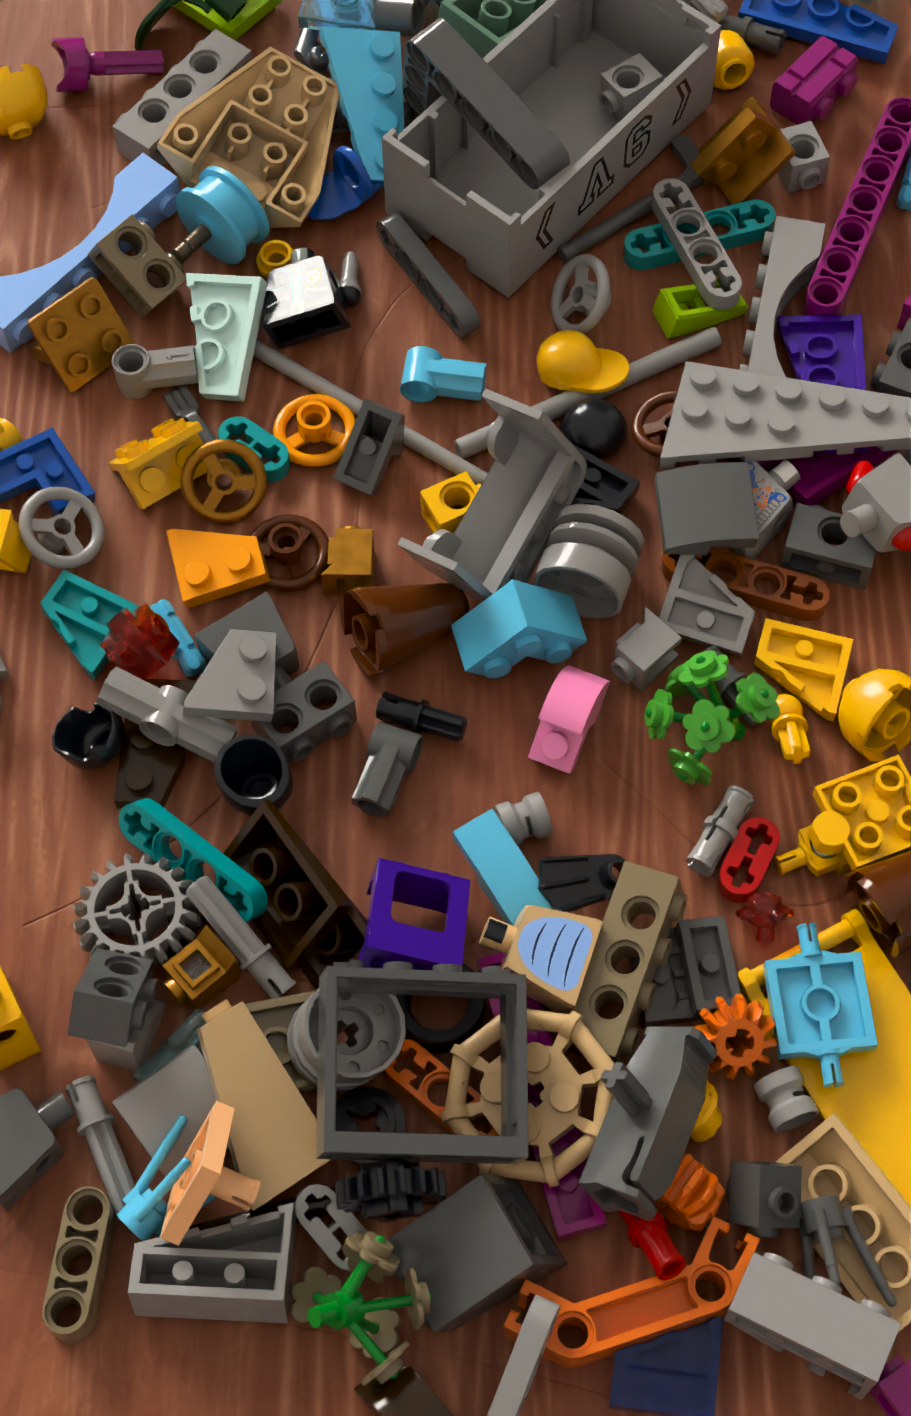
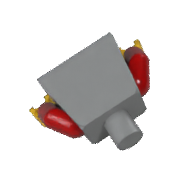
M900 453L892 456L875 469L869 461L862 460L857 462L846 485L848 497L842 505L843 514L840 518L843 532L849 537H856L862 534L876 551L882 553L894 550L911 552V465Z

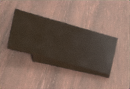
M263 800L223 854L258 880L264 887L268 899L267 909L263 915L253 920L287 970L301 968L315 990L319 988V976L327 966H333V962H349L350 959L358 960L365 941L367 920L270 800Z

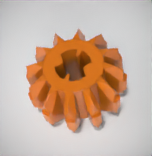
M736 993L731 1005L728 1006L723 997H716L715 1004L718 1010L712 1013L709 1009H701L700 1015L707 1024L694 1026V1028L702 1031L718 1051L713 1063L709 1064V1070L714 1073L723 1068L727 1078L734 1080L739 1068L742 1067L748 1076H754L755 1068L752 1063L758 1060L762 1064H769L770 1057L763 1049L777 1046L776 1037L769 1033L775 1027V1021L770 1015H763L764 1007L757 1000L747 1005L744 996ZM737 1029H741V1031L743 1032V1036H735L737 1033ZM727 1037H734L733 1043H729Z
M684 1154L669 1189L662 1197L650 1202L656 1207L657 1212L668 1219L670 1224L676 1223L683 1230L702 1231L705 1225L710 1223L713 1216L715 1217L718 1213L725 1190L718 1182L717 1176L709 1172L705 1168L704 1163L696 1161L691 1154Z

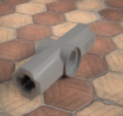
M118 667L111 670L97 698L96 704L138 724L141 732L155 743L163 746L178 744L214 763L219 750L224 744L236 737L239 729L220 718L184 716L183 705L188 693L170 685L158 688Z

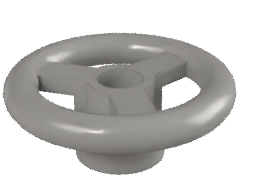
M591 254L578 255L568 261L559 272L551 294V314L554 323L560 331L574 330L586 334L598 324L608 310L611 302L610 279L604 263L598 257ZM589 267L594 271L597 282L588 280ZM575 273V284L570 291V296L563 302L567 283ZM574 310L588 315L578 324H571L566 319Z
M48 487L39 490L26 500L19 515V531L24 545L35 558L46 565L61 569L80 567L90 562L103 545L105 528L102 516L94 503L76 490L66 487ZM47 501H68L62 514L49 519L33 518L37 508ZM80 509L88 517L92 530L90 542L85 549L75 535L76 526L74 519ZM55 527L61 528L65 534L58 533ZM34 533H38V540L36 539ZM67 550L70 553V556L57 555Z

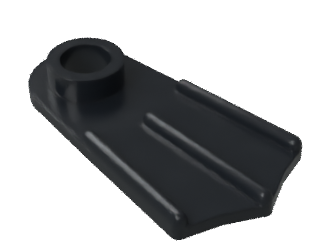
M616 854L543 857L539 860L540 876L538 890L548 901L552 909L563 912H571L611 899L618 880L612 873V867L621 872L626 860Z

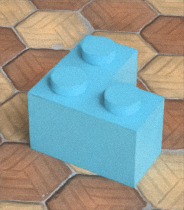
M513 579L451 626L465 672L483 675L487 678H499L508 674L511 671V667L526 656L549 663L563 662L572 656L574 650L587 642L572 595Z

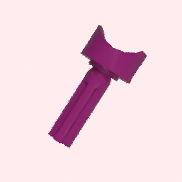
M83 37L52 38L51 46L59 54L64 67L63 80L57 85L56 92L87 91L90 74L100 76L160 74L164 72L162 50L99 51L89 53L88 48L85 47Z

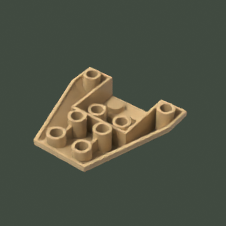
M270 46L180 111L157 143V149L187 187L194 188L199 183L201 172L207 167L217 166L223 168L241 180L255 195L267 215L270 228L301 227L320 195L339 96L337 84Z

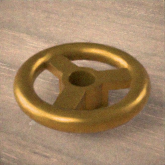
M217 439L200 445L188 456L181 471V490L186 503L198 516L213 523L230 524L246 519L259 508L267 490V474L261 459L251 448L238 441ZM229 452L240 456L249 464L253 475H241V470L234 461L219 459L216 453ZM202 460L208 468L207 483L210 487V492L204 502L197 496L193 482L196 468ZM221 474H227L232 478V482L229 485L223 486L216 481V478ZM237 489H253L250 498L241 507L230 511L215 510L224 495L232 494Z

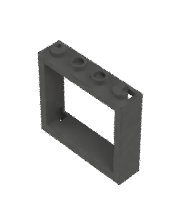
M350 959L349 962H333V966H327L319 976L316 1159L385 1161L392 1158H404V1161L482 1164H518L527 1159L526 975L511 974V970L499 969V966L481 968V973L462 972V966L458 964H437L432 966V970H413L412 963L402 961L386 962L383 964V968H364L362 961ZM338 992L500 999L502 1136L336 1131Z

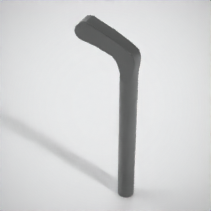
M674 137L671 141V151L685 169L675 179L684 182L691 189L700 185L705 180L698 176L690 165L700 153L690 137ZM653 192L557 248L559 258L563 262H567L653 211Z

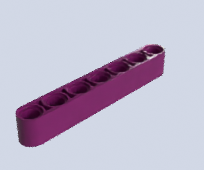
M894 98L886 105L808 285L802 316L842 314L911 151V98Z

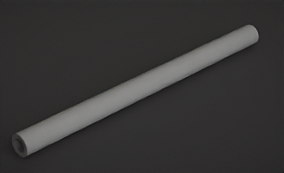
M711 327L629 363L627 379L613 390L593 394L565 391L531 407L543 411L552 421L567 414L570 407L582 399L604 398L721 346V336L715 327ZM490 425L454 440V447L458 456L466 459L488 449L486 433Z

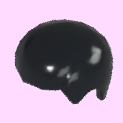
M586 398L570 407L559 425V430L572 444L599 459H605L615 455L625 442L627 422L617 406L601 399Z
M97 702L94 703L93 710L85 711L77 707L70 708L57 722L51 737L53 750L78 769L93 770L108 764L121 751L125 740L126 731L122 717L96 704Z

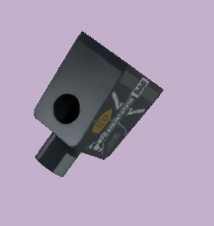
M298 248L290 255L291 264L273 269L268 274L261 326L279 350L351 328V321L339 280L323 256H315V253L308 248Z

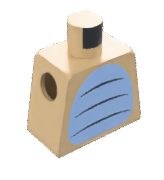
M526 905L517 916L514 926L489 917L482 931L479 944L504 953L499 969L511 970V974L526 975V996L553 1012L567 1014L576 1005L603 921L540 906Z

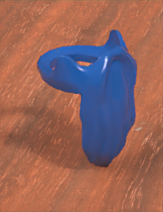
M342 145L335 150L333 157L334 170L323 175L319 198L307 217L320 221L339 218L355 210L383 186L382 182L378 184L371 182L363 162L348 146Z

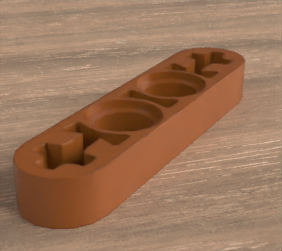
M710 548L707 555H695V558L700 563H706L705 568L710 572L717 567L731 569L736 577L731 582L725 584L736 597H740L750 606L802 621L817 620L824 615L827 609L830 591L825 582L817 577ZM663 553L661 571L669 582L672 580L676 568L675 564L679 560L680 554ZM759 579H770L775 582L778 590L774 594H762L755 589L754 583ZM787 586L792 587L789 600L784 599ZM806 593L814 595L811 605L803 603Z

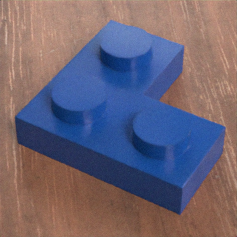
M52 427L0 451V503L34 487H37L38 490L48 487L70 488L82 493L92 502H95V492ZM50 500L46 503L56 516L63 513L68 501Z

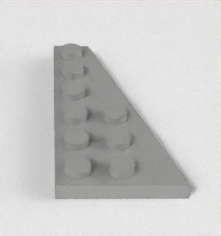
M686 361L660 457V469L675 468V462L698 461L699 464L716 463V459L739 457L744 462L813 457L814 451L835 449L837 455L853 454L854 448L877 446L882 451L911 449V398Z

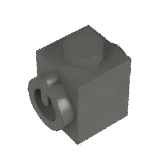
M731 1161L730 1178L726 1186V1198L729 1203L728 1222L749 1226L748 1233L758 1237H779V1228H800L802 1166L772 1161Z

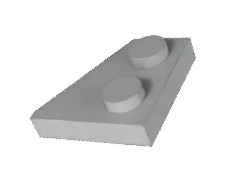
M230 629L184 700L183 715L271 722L274 708L276 633Z

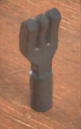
M186 385L173 389L171 393L163 394V399L176 420L184 418L185 422H200L203 430L198 432V435L203 444L217 440L205 421L198 416L200 413L199 405Z

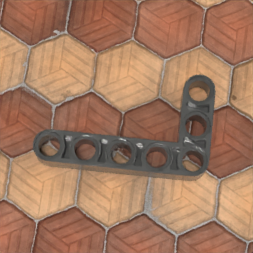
M442 18L437 19L406 42L402 90L407 103L416 114H422L443 95L521 180L532 189H538L569 166L570 157L561 141L446 20Z

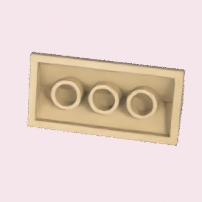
M833 1113L776 1162L802 1166L801 1203L817 1197L838 1195L842 1208L851 1207L855 1224L888 1282V1286L896 1298V1305L890 1307L885 1302L845 1228H842L844 1238L832 1242L840 1281L856 1302L861 1303L863 1299L887 1308L891 1312L890 1318L902 1323L898 1331L899 1333L911 1324V1206L839 1116ZM813 1241V1247L824 1260L821 1244L815 1245Z

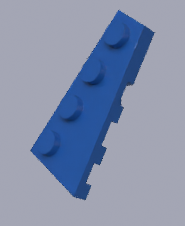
M744 0L738 14L739 18L749 16L755 19L754 22L786 30V37L814 44L820 37L825 36L838 44L839 49L843 47L858 57L886 64L899 26L857 4L848 7L838 0Z

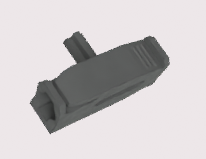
M647 1026L642 1037L643 1041L628 1065L625 1066L622 1062H616L612 1070H604L601 1075V1080L605 1083L606 1089L612 1094L613 1098L579 1184L603 1211H623L650 1221L657 1212L656 1207L650 1201H656L662 1197L677 1174L705 1099L709 1064L713 1063L718 1052L702 1031L694 1027Z

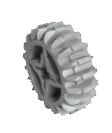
M146 852L141 857L139 863H134L132 856L126 853L123 859L124 865L117 868L113 861L107 860L106 868L108 873L103 876L98 872L92 871L90 877L95 886H81L79 893L84 901L74 903V912L79 919L74 921L73 926L76 934L82 935L79 940L82 950L86 952L91 951L90 959L96 948L152 959V966L160 964L163 969L162 965L169 961L168 958L175 956L184 949L181 944L189 945L197 938L192 930L202 926L201 916L197 914L198 908L186 895V890L194 882L191 879L180 881L185 875L184 870L180 866L168 871L170 863L164 856L153 865L151 855ZM141 887L158 889L166 893L170 898L163 899L161 895H146L141 891ZM124 892L120 901L108 906L114 898ZM136 901H138L140 909L142 911V918L139 919L141 926L140 931H138L137 925L135 923V913L137 912L135 905ZM169 925L159 937L152 940V936L157 929ZM114 932L115 936H130L135 940V945L117 943L109 939L105 934Z

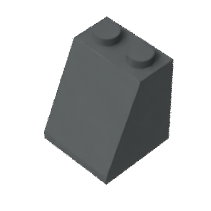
M479 1175L388 1239L394 1247L391 1253L400 1259L397 1271L395 1272L396 1276L405 1283L407 1269L414 1268L417 1282H426L432 1299L430 1301V1313L424 1314V1324L432 1328L434 1332L458 1329L518 1294L526 1279L537 1283L567 1265L519 1180L503 1176Z

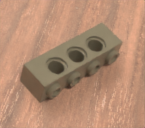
M624 861L605 913L576 1005L569 1012L570 1014L572 1011H575L583 1016L582 1022L614 1063H623L626 1056L633 1057L637 1049L641 1030L636 1028L641 1011L648 1012L652 1006L657 987L655 983H652L657 966L664 967L668 961L672 947V939H669L668 935L673 921L680 923L688 900V896L683 894L684 891L678 876L628 861ZM649 913L655 916L653 924L646 929H636L631 926L634 918L640 914ZM634 957L640 960L637 969L632 973L621 974L615 971L618 962L623 958ZM618 1001L624 1004L623 1010L618 1017L614 1019L600 1017V1010L606 1003ZM572 1042L567 1051L583 1056Z

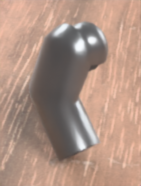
M305 23L300 29L294 48V56L301 64L320 73L326 69L329 63L327 51L324 53L320 51L321 46H316L320 32L318 27L311 23Z

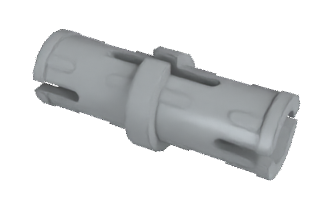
M735 785L729 786L717 810L713 815L707 816L702 824L703 833L685 860L688 863V867L697 874L707 877L711 876L726 848L732 845L738 834L739 825L755 802L752 799V794L747 790Z

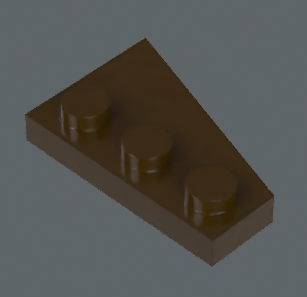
M142 679L158 688L170 685L188 694L197 682V680ZM124 718L126 736L119 758L114 800L117 809H122L127 804L143 798H150L164 807L185 764L184 758L188 749L178 744L163 746L155 743L141 732L138 724Z

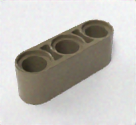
M93 1186L81 1187L75 1190L66 1201L42 1307V1318L45 1325L61 1342L67 1344H78L86 1340L93 1333L117 1226V1217L110 1200L101 1189ZM91 1205L103 1207V1213L97 1222L91 1225L79 1223L80 1215L85 1208ZM84 1254L92 1256V1264L86 1273L76 1276L69 1274V1265L75 1257ZM69 1305L81 1306V1316L74 1325L70 1327L58 1326V1316L65 1307Z

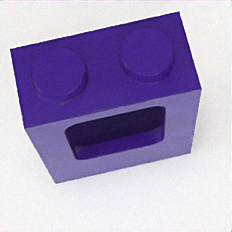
M378 858L366 893L371 895L365 941L358 960L363 962V967L383 968L384 963L393 961L412 963L413 970H432V966L437 964H458L462 966L470 880L407 865L402 862ZM392 901L446 913L445 931L436 932L396 922L391 917Z

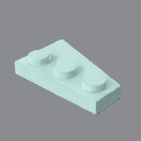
M186 273L187 287L191 289L192 297L190 315L191 321L195 324L197 341L194 350L199 393L205 399L244 402L267 282L262 277Z

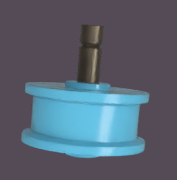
M217 166L207 167L201 172L199 183L194 188H183L176 195L175 204L177 212L190 233L183 242H180L172 250V254L180 263H184L192 253H195L202 246L220 261L235 265L245 258L246 248L251 243H260L269 235V221L258 199L241 180L223 168Z

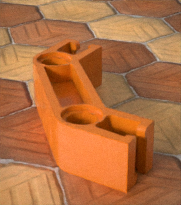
M713 1216L692 1264L685 1266L683 1271L672 1279L664 1281L654 1276L577 1303H573L526 1279L519 1292L517 1307L525 1310L528 1303H532L535 1295L561 1305L543 1357L564 1367H581L707 1324L724 1316L730 1307L760 1238L747 1233L743 1242L738 1240L734 1250L742 1255L735 1268L727 1270L721 1264L711 1262L709 1260V1253L713 1242H719L722 1233L727 1235L731 1225ZM701 1280L715 1282L721 1289L722 1298L713 1302L703 1300L697 1294L695 1284ZM511 1309L503 1325V1336L516 1342L522 1324L517 1322L520 1313ZM566 1326L579 1327L586 1336V1342L579 1348H567L558 1339L559 1331Z

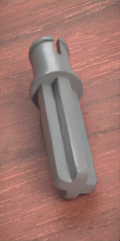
M208 876L200 877L188 887L186 895L242 962L243 965L239 968L242 971L247 969L270 999L280 997L296 984V981L292 980L270 953L269 949L272 946L269 943L265 946Z
M92 1075L84 1076L72 1081V1084H68L65 1087V1091L69 1095L80 1123L77 1132L79 1136L86 1137L116 1217L120 1220L117 1213L126 1205L122 1199L135 1187V1183L112 1127L115 1117L113 1114L107 1113L97 1088L95 1077Z

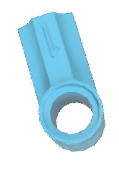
M426 346L412 347L406 354L400 392L411 401L423 403L434 400L436 396L481 401L485 388L487 364L443 358L437 350Z

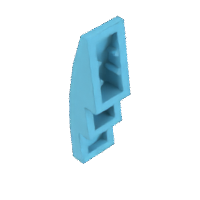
M493 809L488 810L452 832L453 841L478 875V884L502 917L503 922L514 926L517 916L526 905L552 909L548 901L538 890L539 878Z

